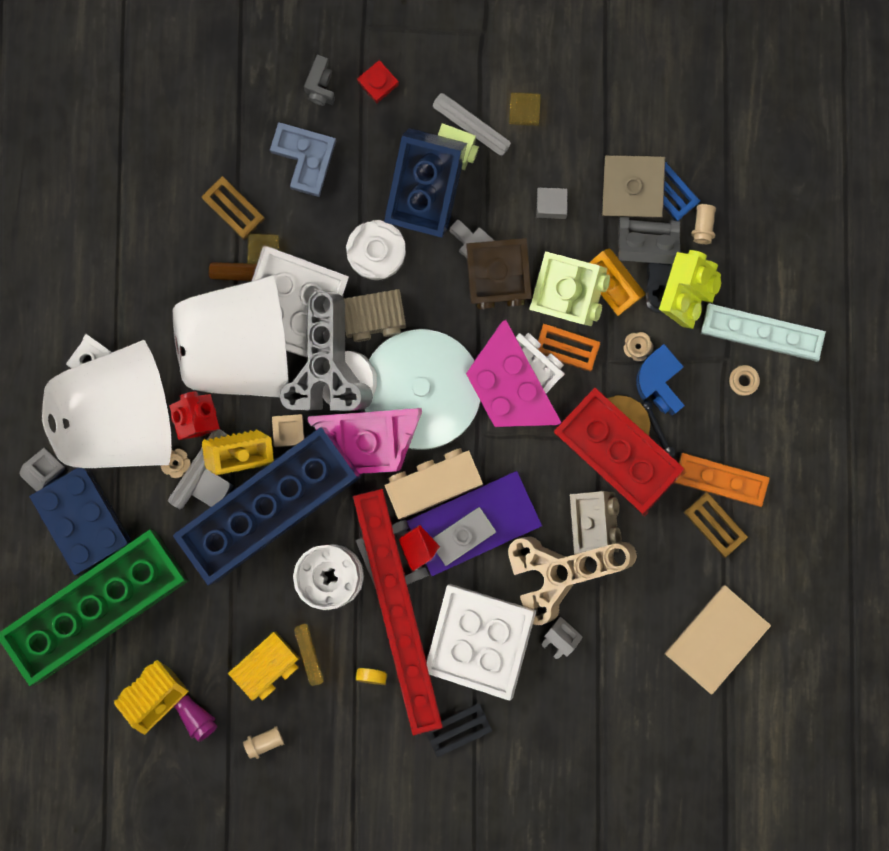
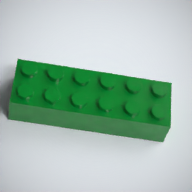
M148 530L0 631V643L28 685H38L187 583L189 579L155 530Z

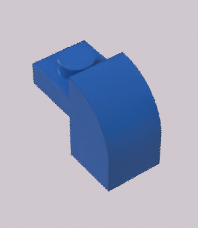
M665 344L652 353L641 365L637 374L636 385L643 401L653 394L656 397L653 401L659 410L664 414L669 412L673 416L685 405L669 388L666 382L677 374L683 366Z

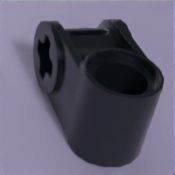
M648 263L645 300L648 309L652 312L663 313L659 310L661 303L657 302L656 294L657 292H663L662 296L664 295L673 264Z

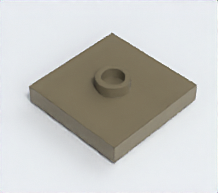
M605 155L602 216L663 218L666 158Z

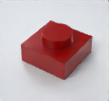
M380 60L357 78V82L376 104L399 85V81Z

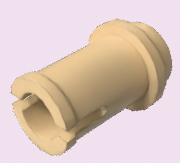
M701 204L696 209L695 230L691 232V235L694 237L693 241L695 243L710 244L712 239L715 238L713 225L716 207Z
M277 726L253 738L251 735L247 736L248 740L243 742L250 759L253 757L259 759L260 754L284 745Z

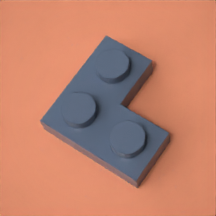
M278 122L270 152L297 160L290 185L292 190L320 197L336 144V138Z

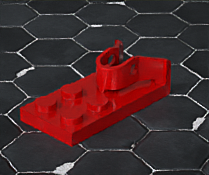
M596 388L582 400L554 431L562 441L639 510L644 517L668 488L680 476L686 473L685 469Z

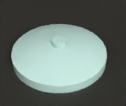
M418 329L405 331L386 340L370 357L369 362L377 373V387L370 406L365 409L366 412L422 408V414L409 449L427 450L444 446L463 434L474 420L479 408L480 399L466 375L474 363V359L465 347L452 337L433 330Z

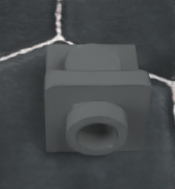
M320 55L316 56L305 83V94L315 104L325 106V103L333 105L335 101L334 92L321 88L322 86L327 87L332 70L329 69L328 58Z

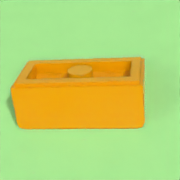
M610 248L602 251L589 262L608 268L606 274L610 275L609 287L606 292H601V295L617 316L646 295Z

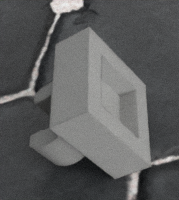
M560 617L545 634L544 637L546 639L543 641L542 646L545 648L549 643H552L558 648L553 657L558 659L563 654L567 657L583 637Z

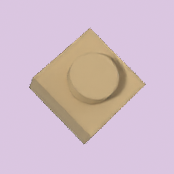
M302 414L272 417L275 448L296 446L305 439Z

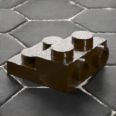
M527 238L466 243L471 304L477 303V309L495 308V302L507 301V306L525 305V299H532Z

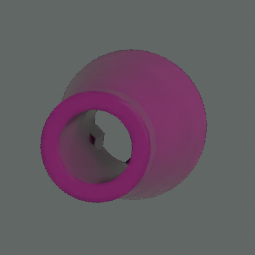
M189 695L183 697L174 706L191 738L195 737L200 742L216 730L215 718L194 702Z

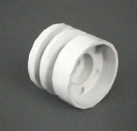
M330 544L316 546L303 553L296 563L293 579L295 590L301 600L313 608L329 610L339 608L354 600L362 588L364 573L362 564L355 553L347 547ZM335 569L334 575L338 577V580L327 583L328 577L324 575L325 571Z

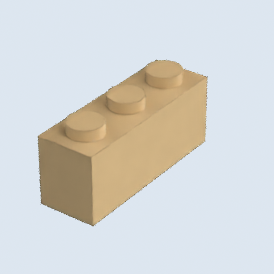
M461 448L451 451L444 455L446 460L437 464L433 460L416 466L418 472L408 476L404 471L389 477L390 483L384 486L398 519H404L483 486L469 450L462 452Z

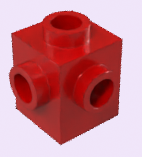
M197 391L180 395V401L169 405L178 440L203 437L220 429L211 394L198 396Z

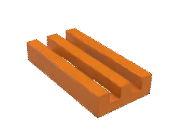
M543 324L538 342L542 345L538 350L546 357L552 353L562 363L591 372L601 342ZM550 333L592 347V351H585L546 338V334ZM545 344L588 358L589 360L587 363L544 349L542 346Z

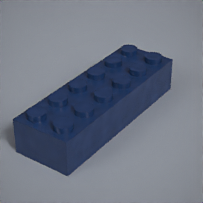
M320 427L180 529L173 537L206 584L212 585L361 478V475L328 429Z

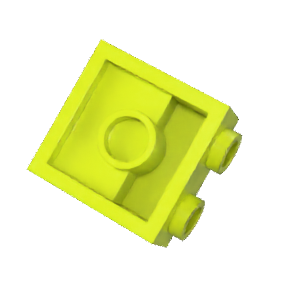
M689 250L688 254L676 253L659 308L660 311L682 327L691 329L694 328L695 321L701 315V302L713 303L715 294L719 292L721 287V274L717 271L718 264L706 260V254L695 250Z

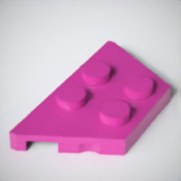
M507 320L503 321L466 373L495 427L560 424L561 420Z
M422 408L309 416L308 422L316 430L320 427L328 429L359 474L399 471L402 467L421 417Z

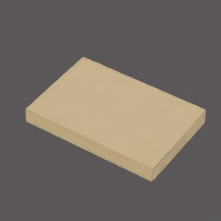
M723 585L664 654L712 695L771 625L727 586Z

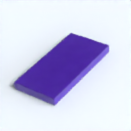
M517 471L407 521L411 530L421 525L434 538L480 507L496 531L495 534L447 566H445L436 552L434 557L426 563L431 576L542 526Z

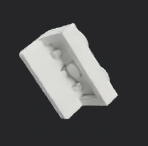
M519 333L516 339L545 393H547L565 375L560 370L564 364L552 353L546 357L539 351L538 348L542 344L531 334L527 333L524 337Z

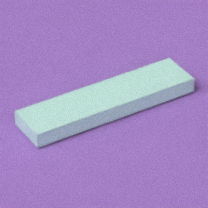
M714 304L707 305L701 334L816 362L820 359L826 332Z

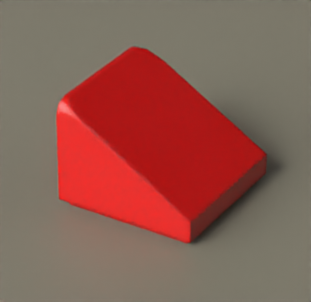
M418 525L399 538L408 564L413 571L430 561L440 548L421 525Z

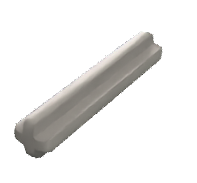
M441 93L433 103L434 109L467 133L476 135L477 140L499 156L504 155L509 149L511 142L450 97Z
M220 429L210 434L207 441L209 438L214 440L215 437H226L227 434ZM201 448L168 499V502L178 509H182L206 469L203 448Z

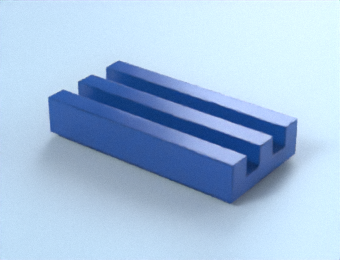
M665 162L666 176L690 201L686 205L666 181L664 182V191L681 210L678 211L665 196L663 207L675 221H679L693 207L697 206L700 200Z

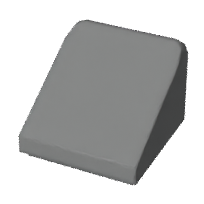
M537 188L536 218L566 219L567 189Z
M43 448L22 465L19 474L35 491H39L53 483L65 470V467L50 452Z
M205 469L192 495L212 507L226 497L234 485Z

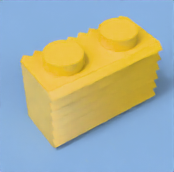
M257 429L254 432L251 430L249 433L244 431L243 434L240 432L237 435L233 433L232 436L227 434L226 437L221 436L220 438L215 437L214 440L209 438L208 441L206 439L202 441L205 468L215 475L265 466L274 462L271 438Z
M275 631L228 674L252 701L258 696L263 701L276 689L273 683L282 676L286 680L299 668L295 663L300 657Z
M156 660L154 664L148 665L143 670L141 676L136 678V682L123 689L118 699L114 700V705L132 728L145 735L189 690L169 667Z

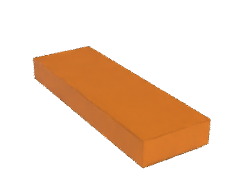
M681 453L679 464L685 469L686 473L680 476L674 483L762 507L769 477Z

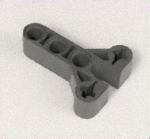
M317 291L311 295L308 301V361L294 381L283 386L280 400L283 406L291 410H322L323 388L327 384L330 389V410L351 411L366 409L370 406L373 399L372 390L368 385L359 382L345 362V301L339 293ZM326 298L330 301V308L327 312H325L323 307ZM325 329H328L330 332V338L327 343L323 338ZM325 359H328L330 363V369L327 373L323 368ZM297 393L307 395L308 397L297 399ZM357 394V400L346 398L345 395Z

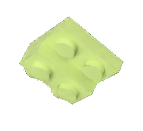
M545 251L529 310L592 326L593 321H598L601 316L602 305L598 302L601 292H606L609 287L610 275L606 274L608 268Z

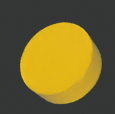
M359 668L356 672L355 681L386 685L387 673L380 670Z

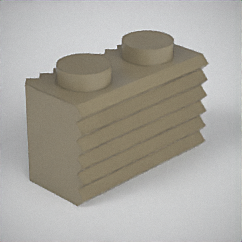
M400 289L344 299L345 332L347 338L353 337L354 342L370 340L371 334L383 332V337L401 334L400 329L406 328Z

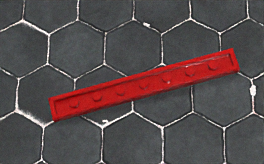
M383 489L353 496L412 734L417 735L443 728Z

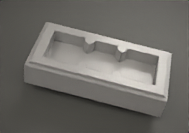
M478 507L433 539L440 546L437 554L445 566H447L495 534L496 531L481 508Z

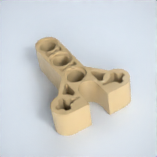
M534 537L516 539L510 544L508 549L514 575L537 570L544 577V585L540 590L520 596L524 607L537 610L533 622L535 625H543L555 620L559 613V604L573 584L628 569L633 566L637 558L635 548L627 542H618L568 557L542 547L540 541ZM529 547L530 553L522 555L521 549ZM617 548L622 549L626 554V560L623 565L618 564L614 559V552ZM588 556L595 559L597 563L594 573L589 572L585 567V561ZM559 565H563L568 571L565 581L561 580L557 575V567ZM546 607L547 612L539 614L538 608Z

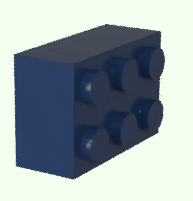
M409 128L401 138L384 223L442 238L449 227L467 143Z
M78 467L29 496L75 576L84 575L132 542L90 468Z

